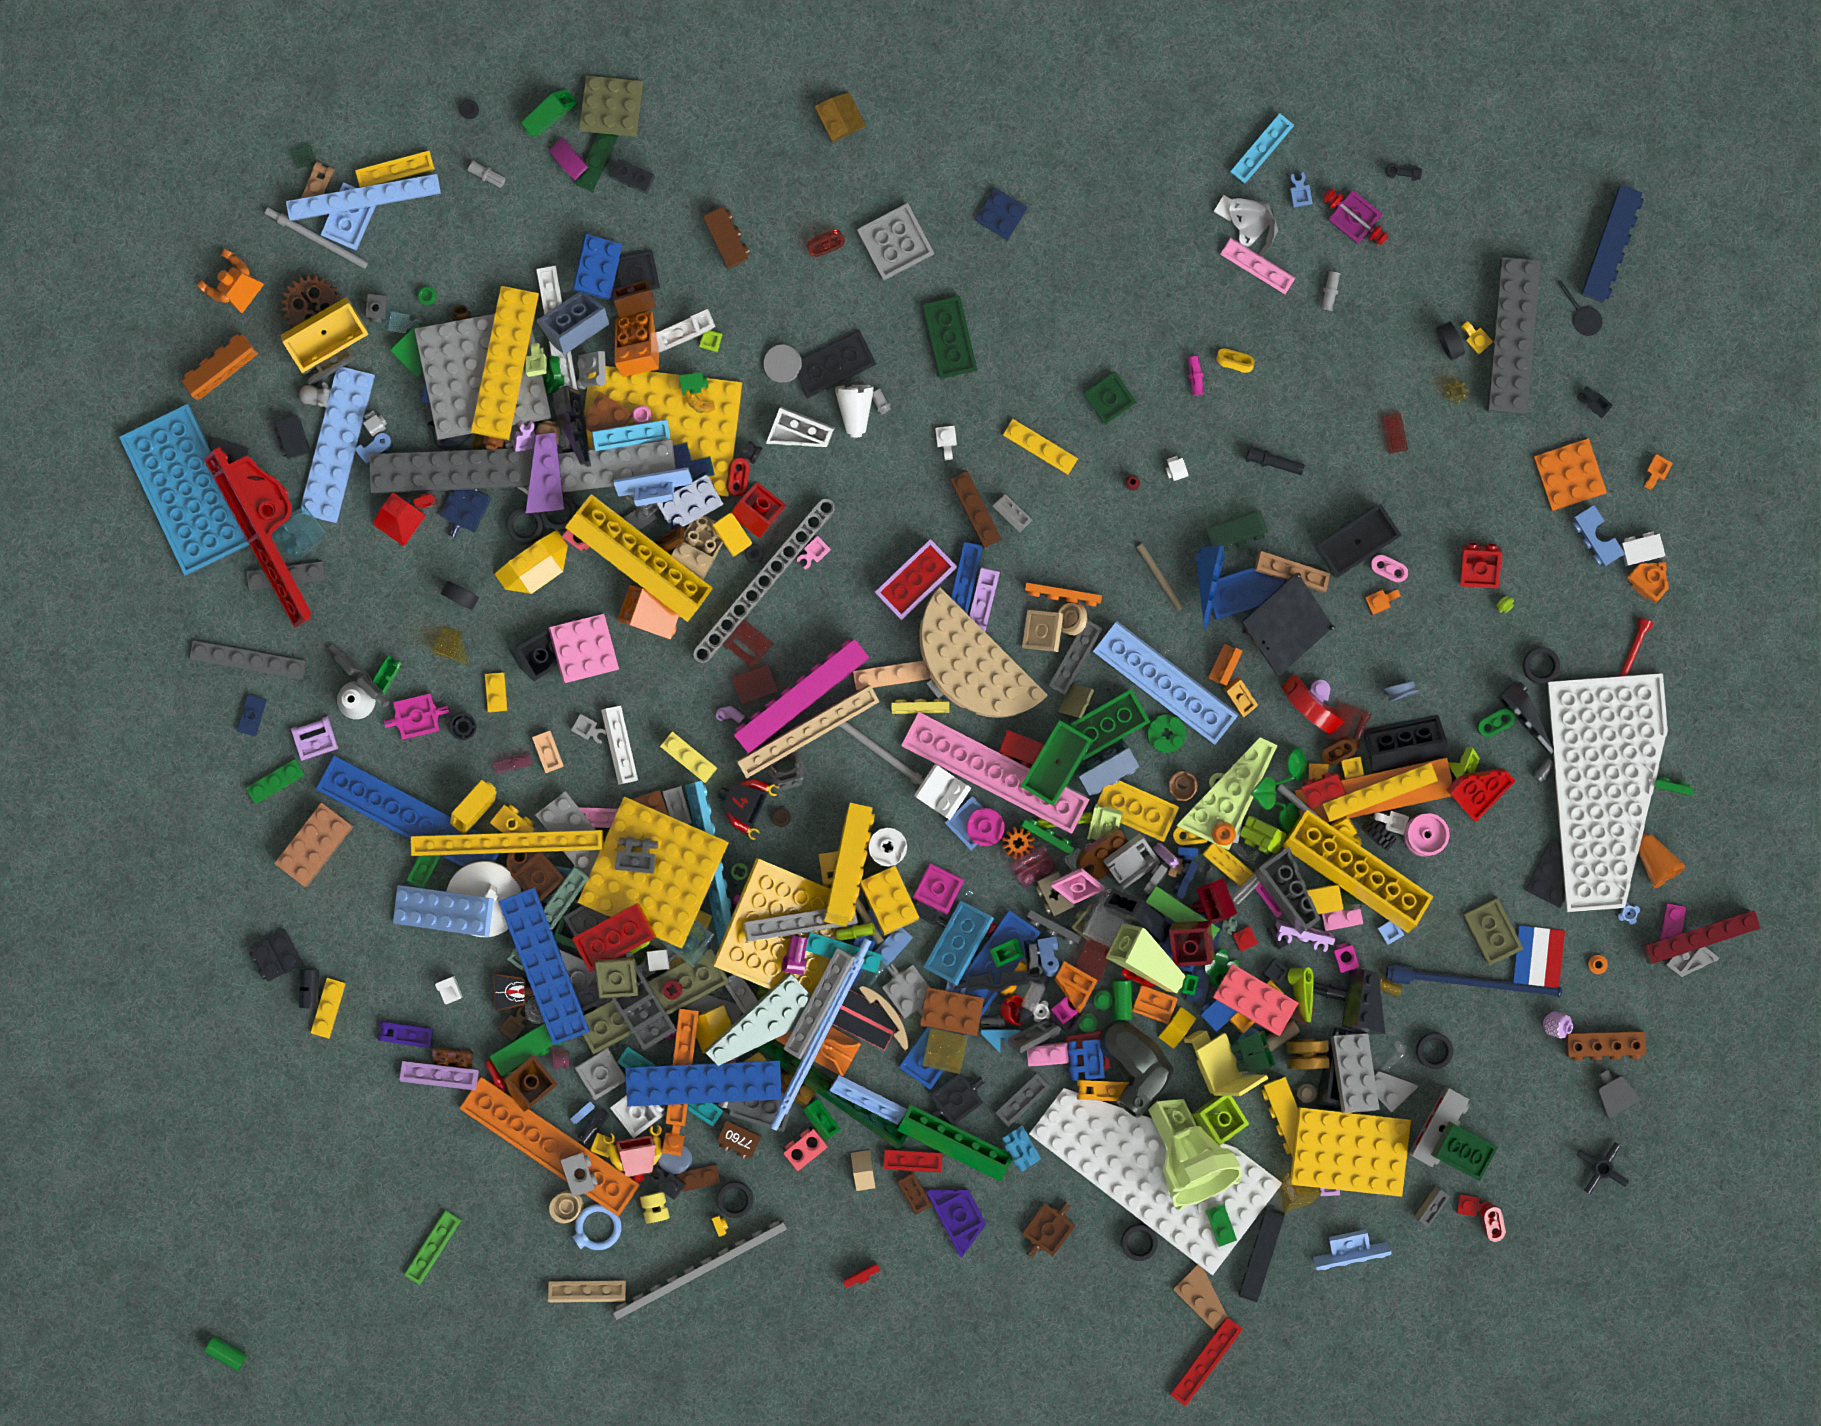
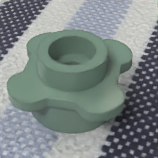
M1234 916L1223 921V932L1232 935L1233 931H1236L1237 920H1234Z

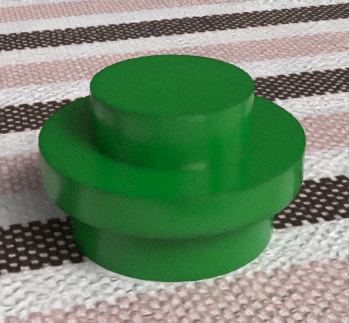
M424 286L418 291L417 298L421 304L431 305L436 301L437 294L432 287Z
M1099 991L1095 994L1093 1001L1098 1009L1106 1010L1112 1005L1113 998L1109 992Z
M1086 1013L1079 1023L1080 1029L1087 1033L1093 1032L1098 1025L1097 1018L1090 1013Z

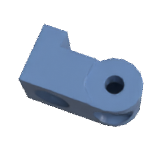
M379 433L368 446L363 448L360 444L355 450L368 466L370 464L369 454H383L391 447L392 440L389 435Z
M1057 938L1039 939L1037 942L1040 949L1043 973L1046 976L1053 977L1059 971V962L1054 956V950H1058Z

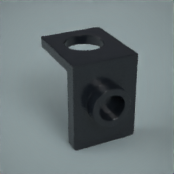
M1083 1010L1077 1017L1073 1016L1064 1024L1053 1012L1048 1019L1069 1034L1080 1023L1086 1011Z

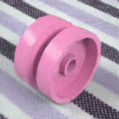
M1431 813L1417 815L1408 821L1403 840L1407 849L1415 855L1421 857L1435 855L1441 852L1448 844L1450 837L1449 828L1446 822L1438 815ZM1425 832L1429 833L1428 838L1424 836Z

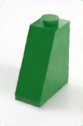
M567 89L554 92L521 123L527 134L532 137L539 136L579 103Z

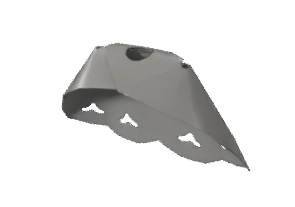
M1242 198L1232 199L1229 211L1234 225L1240 230L1239 240L1241 244L1246 247L1251 246L1270 225L1266 245L1259 253L1260 256H1263L1278 233L1272 208L1268 203ZM1237 215L1242 216L1241 222H1239ZM1245 236L1250 238L1248 243H1246L1247 239L1245 238Z

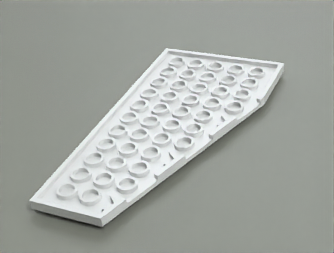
M1663 674L1547 682L1566 912L1625 908L1664 741L1668 732Z
M1063 1088L1029 1135L1213 1275L1282 1183L1239 1149L1223 1143L1220 1147L1222 1149H1230L1241 1166V1182L1231 1185L1225 1191L1202 1202L1187 1205L1182 1210H1176L1168 1194L1166 1177L1163 1173L1166 1147L1152 1118L1143 1115L1136 1118L1123 1108L1100 1100H1077V1094L1079 1093ZM1224 1204L1237 1241L1218 1247L1205 1210Z

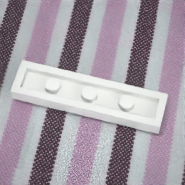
M621 706L603 709L601 711L618 785L637 781V773Z

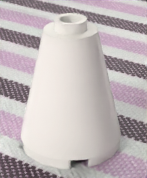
M844 385L835 388L847 434H850V437H862V434L866 433L874 391L873 386L852 385L845 389Z
M356 681L345 684L337 696L339 710L343 715L351 719H362L368 716L376 702ZM354 696L355 700L351 703V697Z

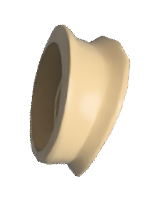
M1067 603L1057 612L1063 614L1061 632L1077 635L1086 627L1087 612L1082 604Z
M570 1190L562 1191L550 1202L549 1213L559 1223L572 1222L577 1219L583 1210L584 1203L580 1195L573 1197Z

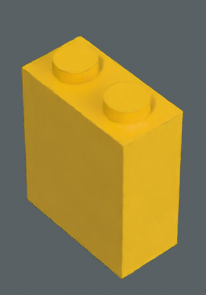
M481 780L452 812L450 824L465 835L495 802L497 793L495 787L490 782L485 783Z

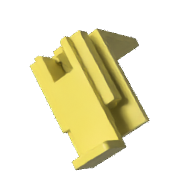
M1196 1031L1184 1038L1185 1043H1192L1199 1059L1197 1064L1210 1094H1214V1096H1242L1268 1079L1267 1075L1243 1074L1238 1071L1237 1059L1232 1053L1226 1033L1210 1040L1207 1031Z

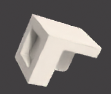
M455 976L435 984L445 1004L463 998Z

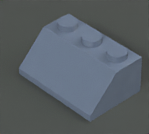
M578 292L537 320V323L551 344L563 355L609 325L605 308L591 296L582 292Z
M1120 739L1084 761L1082 760L1075 773L1090 796L1100 793L1107 785L1116 784L1121 777L1133 774L1139 768V765L1130 748L1123 739Z

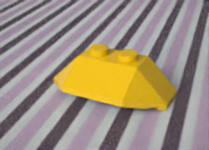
M556 530L506 563L495 573V576L505 590L532 594L563 572L568 545Z

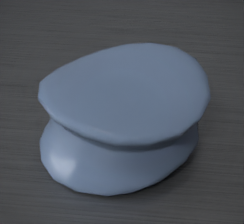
M1415 681L1383 688L1389 695V702L1420 691L1415 687Z
M683 1145L681 1156L662 1153L658 1162L666 1172L680 1174L691 1166L692 1154Z

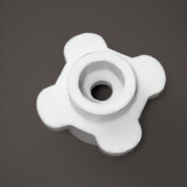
M1045 1000L1037 1005L1032 1004L1030 1007L1034 1014L1035 1022H1040L1045 1018L1048 1019L1051 1015L1048 1009V1002Z

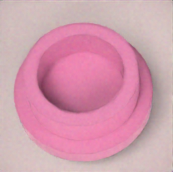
M638 406L633 410L632 418L637 424L647 423L651 420V411L646 406Z

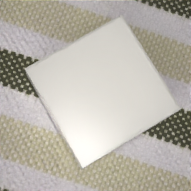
M1223 195L1214 213L1231 221L1229 207L1232 199Z
M667 950L647 952L649 971L669 969Z

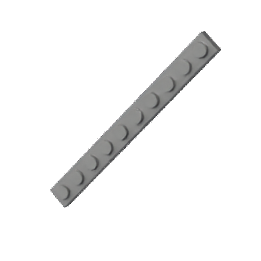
M777 1220L768 1225L770 1229L765 1232L761 1229L751 1234L753 1238L746 1241L744 1238L736 1242V1247L729 1250L727 1247L719 1251L718 1257L712 1259L710 1256L702 1260L701 1266L695 1268L693 1265L685 1269L684 1275L678 1277L676 1274L667 1279V1284L653 1286L650 1288V1293L636 1295L633 1297L634 1301L628 1305L626 1302L621 1303L615 1307L617 1310L613 1313L616 1320L787 1230L785 1222L780 1223Z

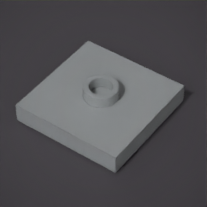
M608 1047L575 1067L594 1100L626 1081L625 1074Z

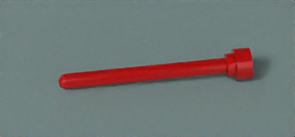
M1639 617L1637 621L1638 632L1619 677L1628 676L1645 632L1648 633V630H1651L1653 622Z

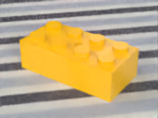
M345 297L283 333L281 339L303 373L367 336L368 331L349 299ZM326 330V333L322 334L321 331Z

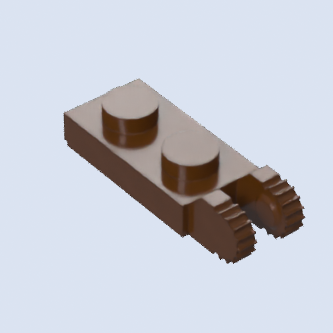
M717 1164L684 1171L675 1175L686 1183L682 1190L683 1192L721 1183Z

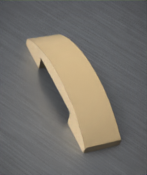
M862 985L859 989L870 1004L876 999L879 1001L899 1029L894 1033L895 1038L904 1050L908 1049L906 1031L895 1009L880 994Z

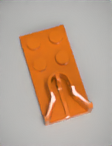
M830 1027L814 1061L843 1077L861 1043ZM793 1030L777 1037L776 1040L786 1045Z

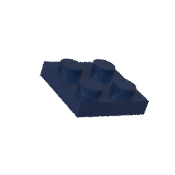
M995 188L975 221L1008 241L1028 208Z

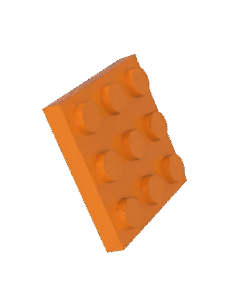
M1589 439L1534 456L1551 511L1607 493Z

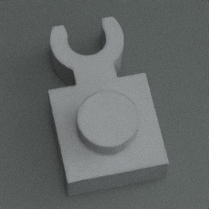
M582 714L579 715L571 730L589 740L590 736H593L594 740L600 744L603 741L598 739V734L603 733L607 735L604 729H595L598 723Z
M1164 862L1161 866L1159 864L1155 866L1151 872L1153 877L1144 888L1145 892L1148 894L1152 893L1170 868L1167 863Z

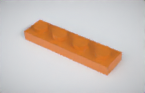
M1026 583L1025 591L1029 592L1028 595L1040 597V594H1045L1047 599L1058 600L1059 597L1066 598V602L1077 603L1080 600L1085 601V605L1096 607L1097 603L1101 604L1102 595L1031 583Z

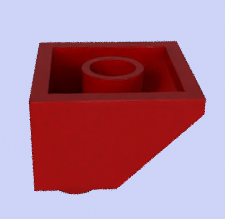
M756 482L741 498L731 513L739 523L758 538H761L787 505Z

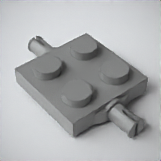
M893 963L890 964L886 969H888L893 977L882 989L904 1019L914 1012H919L922 1016L926 991L929 986L914 965L905 971L899 972Z

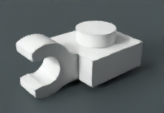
M955 426L935 428L938 448H944L945 460H952L951 446L957 445Z
M1390 811L1389 816L1376 812L1373 818L1379 822L1386 823L1385 828L1387 830L1404 835L1409 816Z

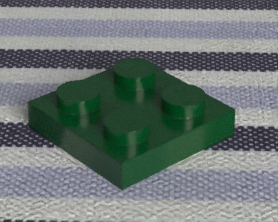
M1113 372L1083 393L1105 425L1137 404L1116 372Z

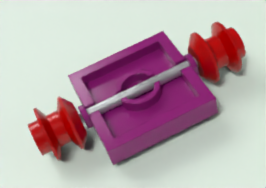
M1329 188L1323 196L1325 199L1323 203L1328 201L1330 209L1336 206L1338 209L1328 221L1356 244L1367 233H1370L1369 241L1374 239L1376 241L1375 246L1378 243L1382 246L1388 238L1386 235L1388 231L1382 232L1381 225L1373 229V225L1382 216V213L1354 190L1344 201H1341L1342 193L1337 195L1335 193L1336 188L1333 190Z

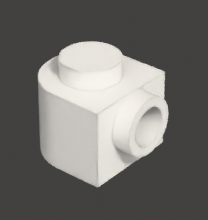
M1178 456L1167 459L1169 467L1165 469L1169 479L1173 478L1176 481L1188 477L1183 458L1178 459Z

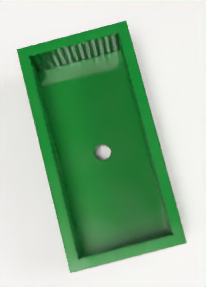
M1063 719L1059 720L1020 787L1050 805L1055 806L1093 743L1094 738ZM1057 759L1061 760L1060 765L1056 764Z

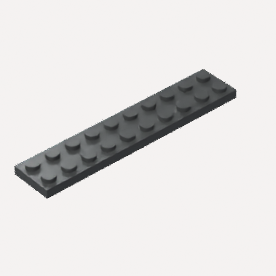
M557 447L558 454H562V447ZM534 448L516 452L514 449L369 454L371 493L529 487Z

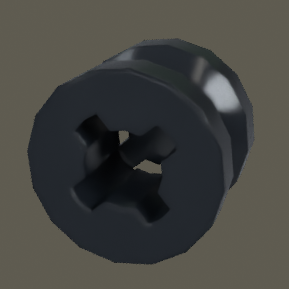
M749 441L741 454V458H747L750 460V463L755 464L763 448L760 446L756 447L753 442Z

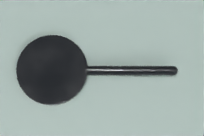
M1559 280L1558 284L1578 310L1574 317L1575 329L1584 336L1596 334L1602 327L1601 314L1591 307L1581 309L1562 281Z

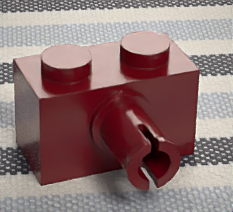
M1224 878L1196 888L1201 901L1193 903L1192 909L1199 907V909L1194 910L1197 914L1206 912L1211 924L1238 914Z

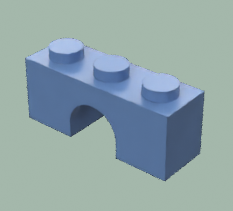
M1595 505L1573 518L1574 522L1572 524L1578 533L1581 532L1585 537L1582 540L1588 549L1591 548L1595 553L1593 558L1598 565L1602 564L1604 567L1625 554L1615 538L1608 542H1602L1597 539L1595 530L1604 520Z

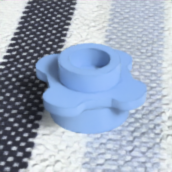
M1626 903L1625 908H1622L1621 913L1618 915L1619 920H1626L1630 924H1635L1640 908Z

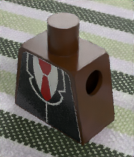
M494 974L495 1011L526 1005L527 997L535 996L531 985H526V977Z

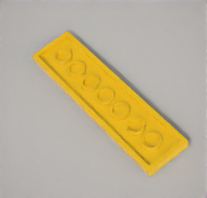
M501 286L471 433L505 440L510 439L539 293Z

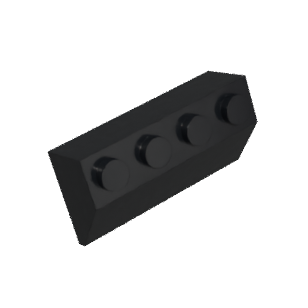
M1438 715L1363 730L1373 772L1448 757L1447 739Z

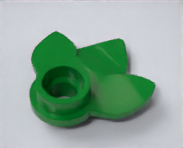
M1220 949L1215 953L1212 965H1204L1205 972L1210 976L1211 984L1219 987L1231 964L1237 967L1240 964L1239 960L1229 961L1225 949Z

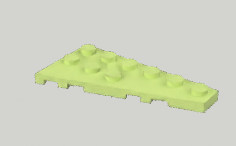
M1259 738L1176 826L1214 844L1216 843L1212 838L1211 832L1219 822L1232 824L1237 834L1253 799L1250 793L1262 780L1278 745ZM1230 844V845H1227V846H1222V845H1218V846H1221V847H1223V848L1229 850L1230 847H1231V844Z

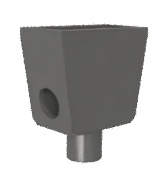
M1608 1069L1598 1074L1603 1084L1597 1087L1596 1090L1607 1118H1611L1641 1101L1640 1097L1621 1075L1613 1078Z

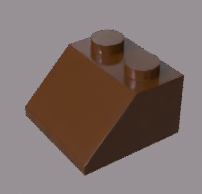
M534 1055L504 1079L511 1097L524 1112L558 1085Z

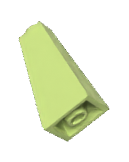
M1122 924L1106 958L1166 991L1177 993L1183 985L1185 975L1146 929Z

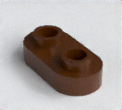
M1345 736L1327 745L1322 752L1323 761L1329 765H1335L1354 755L1357 749L1356 740L1350 736Z

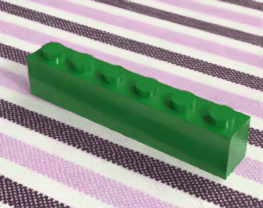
M911 1104L897 1130L1000 1182L1013 1159L1010 1153Z

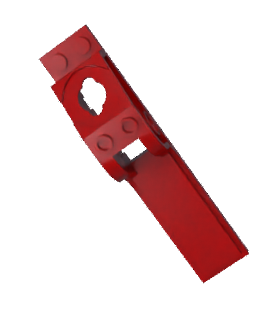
M219 447L208 454L203 460L295 629L308 621L312 613L271 538L272 532L284 524L291 515L292 507L288 498V491L271 474L268 475L256 465L257 463L248 456L229 464L226 453Z

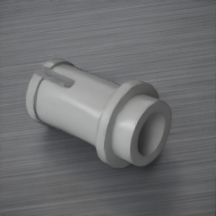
M882 390L874 391L872 399L878 408L877 412H880L882 415L890 411L891 404L885 399Z

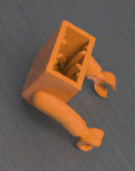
M224 249L220 256L226 257L235 267H232L228 272L222 270L218 274L217 278L221 281L217 286L218 291L205 284L203 280L197 286L203 293L207 292V295L216 302H229L230 305L243 313L264 284L250 275L245 262L237 256H233V252Z

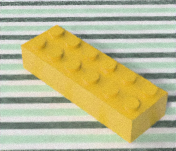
M854 803L849 804L844 820L824 922L845 927L848 921L852 922L856 910V905H853V903H856L860 887H857V885L860 884L864 870L860 867H863L866 860L867 851L864 849H867L871 832L868 831L871 830L875 814H871L872 807Z

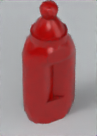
M491 1059L486 1061L485 1064L494 1085L503 1092H506L503 1077H501Z

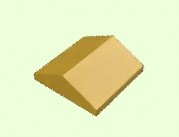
M725 1005L698 1015L696 1038L703 1054L705 1049L733 1025Z

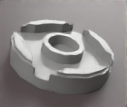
M783 344L776 345L767 352L764 359V370L769 378L779 383H787L798 376L797 374L801 370L802 362L797 350Z

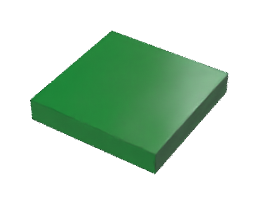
M418 323L390 349L416 378L423 372L414 331L416 328H421Z

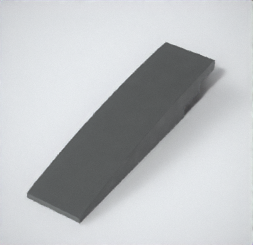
M584 905L563 917L574 936L609 919L607 915ZM628 952L618 958H627L633 956L630 952ZM635 961L638 996L611 997L632 1033H634L642 1049L646 1050L677 1031Z

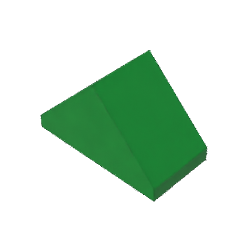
M1017 938L989 949L997 968L1024 956Z

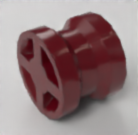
M670 980L664 984L662 992L666 998L674 1000L681 996L683 987L679 981Z

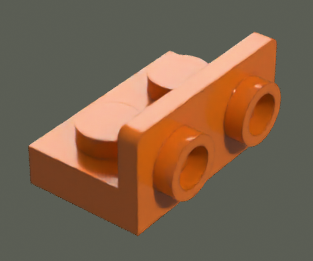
M1224 644L1212 668L1209 679L1227 686L1243 651Z

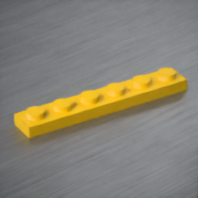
M1432 763L1326 802L1323 806L1329 822L1434 783L1438 779Z

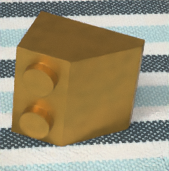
M849 92L830 98L815 106V110L832 143L866 127Z

